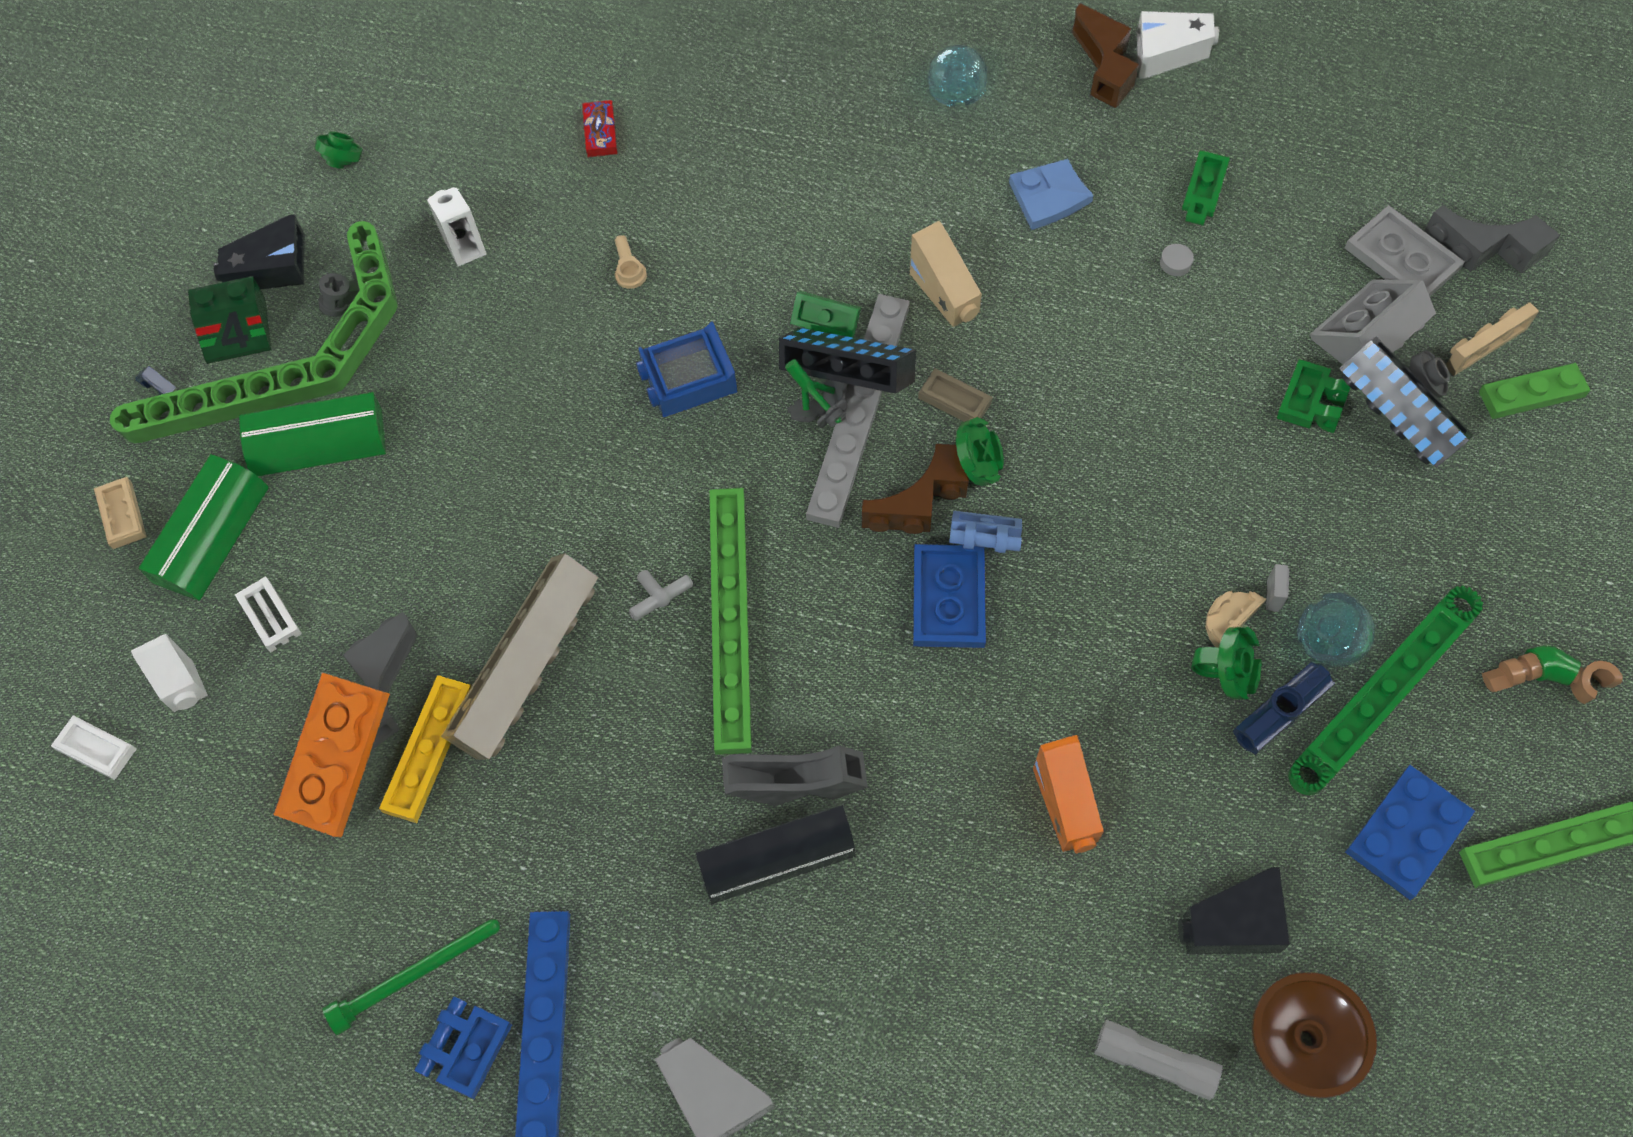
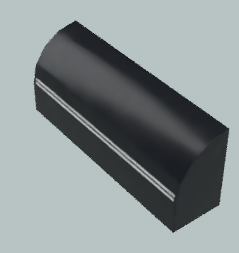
M840 805L695 854L712 905L855 857V846L844 807Z

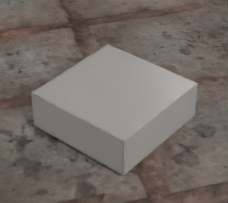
M1275 564L1267 579L1266 611L1279 612L1288 599L1289 568L1287 565Z

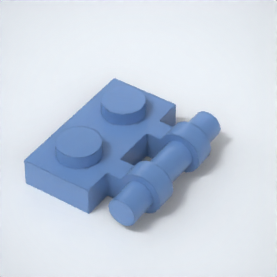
M953 511L949 543L961 544L965 549H974V546L995 548V552L1005 553L1006 550L1020 551L1022 519Z

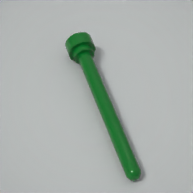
M490 919L351 1001L347 999L341 1002L335 1000L322 1008V1011L330 1028L336 1036L352 1027L351 1023L357 1020L356 1015L493 936L500 930V923L496 919Z

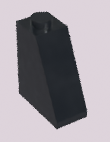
M1271 867L1191 906L1183 915V919H1179L1178 923L1179 939L1181 943H1186L1187 954H1269L1284 951L1290 945L1280 867Z

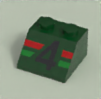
M253 276L188 290L190 316L207 364L272 350L266 298Z

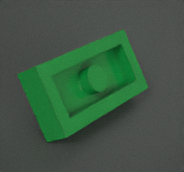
M798 291L790 324L810 330L854 338L861 307Z

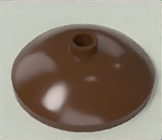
M1312 972L1288 975L1276 981L1263 993L1253 1013L1252 1039L1262 1065L1278 1083L1294 1093L1311 1098H1331L1342 1095L1360 1084L1374 1063L1377 1037L1372 1017L1359 996L1335 978ZM1302 1032L1308 1033L1312 1037V1046H1307L1301 1041Z

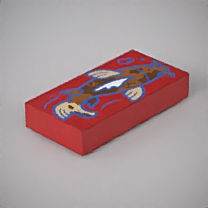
M612 100L582 103L587 157L618 154Z

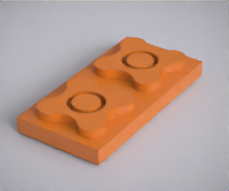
M321 674L274 812L275 816L334 837L343 836L390 693L330 674Z

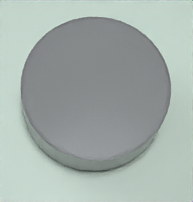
M1171 244L1164 248L1160 258V266L1165 273L1171 276H1183L1190 271L1194 255L1185 245Z

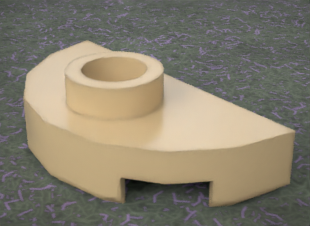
M1229 591L1218 597L1212 604L1206 617L1205 627L1209 640L1215 647H1219L1225 631L1230 627H1242L1265 603L1266 598L1252 591H1249V593H1233Z

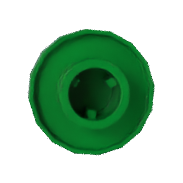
M330 131L328 135H318L314 146L315 150L326 160L327 165L338 169H343L345 165H351L352 162H359L363 150L361 146L353 142V137L337 131Z

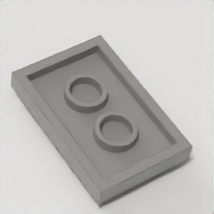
M1389 205L1354 234L1344 247L1385 280H1423L1430 297L1461 270L1465 261Z

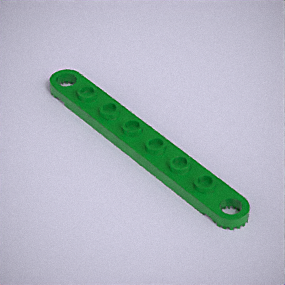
M1457 586L1451 589L1290 767L1288 773L1289 782L1297 792L1309 796L1321 792L1480 614L1483 602H1481L1482 598L1477 595L1478 592L1476 590L1472 591V588H1465V586ZM1462 598L1470 604L1471 611L1468 613L1466 611L1462 613V610L1458 611V608H1455L1456 605L1453 604V599ZM1302 767L1312 768L1318 775V783L1313 785L1307 782L1304 783V780L1300 779L1299 769Z

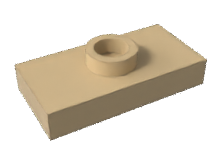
M128 477L94 488L107 542L112 549L147 537L133 484Z

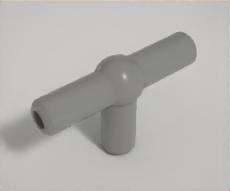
M648 570L641 571L637 576V580L649 593L650 597L630 608L629 614L633 620L637 621L658 607L667 606L670 600L693 586L691 578L688 575H684L662 588Z

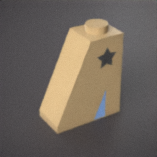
M937 221L913 234L910 275L952 327L974 319L980 312L982 293L942 223Z

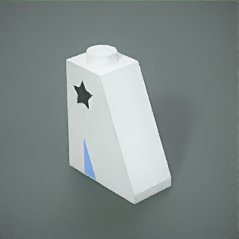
M1141 11L1137 29L1138 78L1144 79L1209 58L1212 45H1217L1219 38V27H1214V14Z

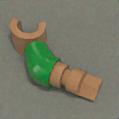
M1546 645L1527 649L1525 654L1517 659L1511 658L1499 663V668L1482 673L1484 683L1491 692L1522 684L1525 680H1549L1566 686L1570 685L1576 699L1583 704L1595 699L1598 692L1591 686V677L1596 679L1602 687L1613 688L1621 684L1623 679L1619 669L1609 662L1595 661L1582 668L1579 660L1555 646Z

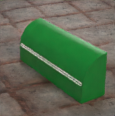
M374 392L239 415L240 438L244 459L248 470L256 476L386 454L382 408Z
M210 454L138 569L151 583L200 601L269 487L262 479L244 467Z

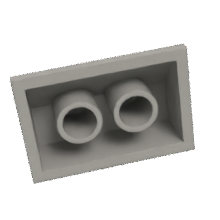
M1372 279L1309 335L1312 341L1344 365L1376 336L1392 353L1400 349L1410 336L1425 326V323L1436 314V311L1423 280Z

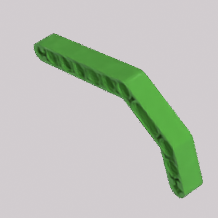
M358 221L348 229L347 239L360 291L316 356L122 404L112 411L110 415L111 426L129 442L142 443L236 419L242 414L271 410L342 391L397 309V298L384 246L374 226L366 221ZM367 240L370 250H364V241ZM378 267L375 272L367 273L370 268ZM385 295L382 301L373 302L376 297ZM367 321L366 327L354 345L347 351H341L355 327L359 323ZM335 369L331 377L323 378L326 371ZM303 378L298 385L290 386L294 379ZM270 386L266 393L258 395L262 387ZM237 394L232 402L225 403L230 395ZM203 402L199 410L192 412L196 404ZM170 411L165 419L159 420L164 412Z

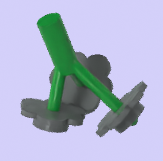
M795 359L791 360L785 366V369L801 387L802 399L795 401L794 405L787 408L788 413L791 414V419L800 422H812L817 416L823 415L817 421L821 428L827 424L833 427L840 423L846 415L844 410L848 406L846 399H844L847 393V384L831 380H825L823 384L813 381ZM816 389L821 390L823 392V396H821V394ZM809 393L815 400L809 401Z

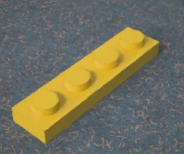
M437 675L379 807L382 813L414 823L418 822L451 745L441 735L472 686L470 684Z

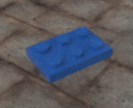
M914 544L913 646L985 648L984 547L974 546V549H965L963 545Z
M1409 765L1345 853L1411 901L1430 877L1475 810Z

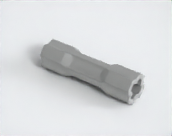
M1107 1019L1103 1023L1094 1050L1095 1055L1120 1065L1131 1066L1176 1084L1180 1089L1207 1100L1214 1098L1222 1075L1223 1066L1195 1054H1186L1163 1045Z

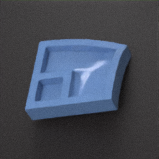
M1068 159L1010 175L1009 184L1031 230L1063 219L1087 206L1093 200L1092 192L1079 179Z

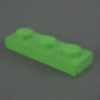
M1576 363L1484 384L1479 390V394L1492 419L1584 398L1591 390Z

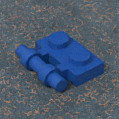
M453 996L447 1009L441 1010L436 1020L439 1024L429 1043L423 1044L419 1052L421 1058L414 1071L428 1078L435 1064H440L443 1068L436 1081L474 1100L512 1024L477 1006H474L468 1020H465L460 1016L467 1003ZM452 1031L461 1032L450 1054L444 1052L443 1049Z

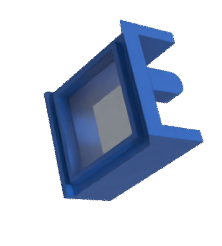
M713 321L704 329L642 349V347L638 348L641 361L636 362L640 378L642 381L648 380L650 387L646 388L649 400L652 407L659 406L663 418L737 393L735 371Z

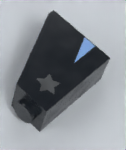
M295 214L287 215L219 248L218 262H215L213 266L216 280L218 282H227L253 276L260 290L304 284V232Z

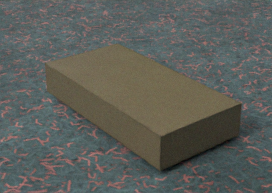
M936 368L918 392V399L962 421L976 417L982 418L992 404L993 399L992 396Z

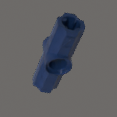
M1313 662L1309 663L1288 683L1276 689L1266 702L1233 730L1237 742L1246 751L1256 755L1284 729L1291 727L1300 715L1335 685L1331 678V673L1322 665ZM1277 703L1287 705L1291 713L1281 711Z

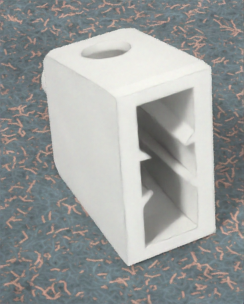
M457 188L439 190L427 199L438 229L457 266L487 255L471 210ZM464 229L466 234L463 238L457 239L454 230Z

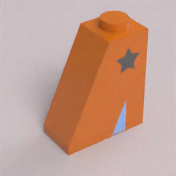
M1074 735L1040 745L1033 771L1062 851L1065 852L1074 849L1075 853L1089 851L1097 846L1096 842H1099L1104 831L1078 736Z

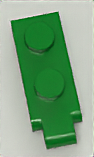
M1199 151L1182 210L1188 211L1185 219L1186 222L1203 226L1206 216L1213 217L1230 157Z

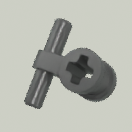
M354 264L350 268L354 281H348L344 276L336 273L326 274L320 279L319 291L321 295L319 296L318 306L324 314L333 317L343 315L348 309V304L352 303L360 291Z

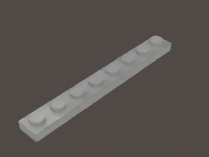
M878 294L864 340L897 346L909 311L910 301ZM848 385L844 398L848 405L844 410L846 415L834 427L806 512V520L837 528L840 527L883 391Z

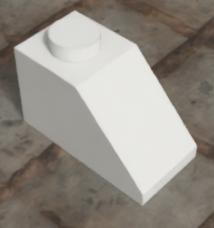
M167 634L131 650L133 657L160 700L173 712L188 709L194 706L198 700L208 696L194 662Z

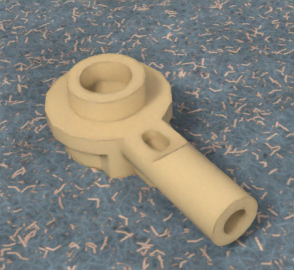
M617 236L615 244L620 260L615 272L616 281L623 288L632 289L639 287L647 278L646 268L635 256H632L626 236Z

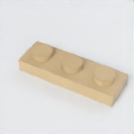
M1530 302L1518 310L1513 307L1496 324L1488 323L1484 325L1471 340L1468 341L1464 338L1450 350L1452 356L1446 364L1448 371L1453 376L1457 375L1526 331L1539 310Z

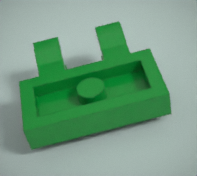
M1299 359L1279 409L1277 419L1310 429L1312 421H1315L1321 429L1334 433L1343 408L1319 403L1322 395H1325L1331 403L1344 407L1351 387L1343 379L1329 377L1330 368Z

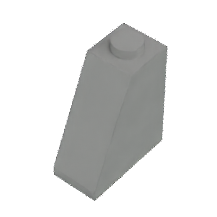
M681 1038L669 1042L660 1049L662 1055L655 1058L695 1137H730L775 1109L771 1098L691 1038L684 1042Z

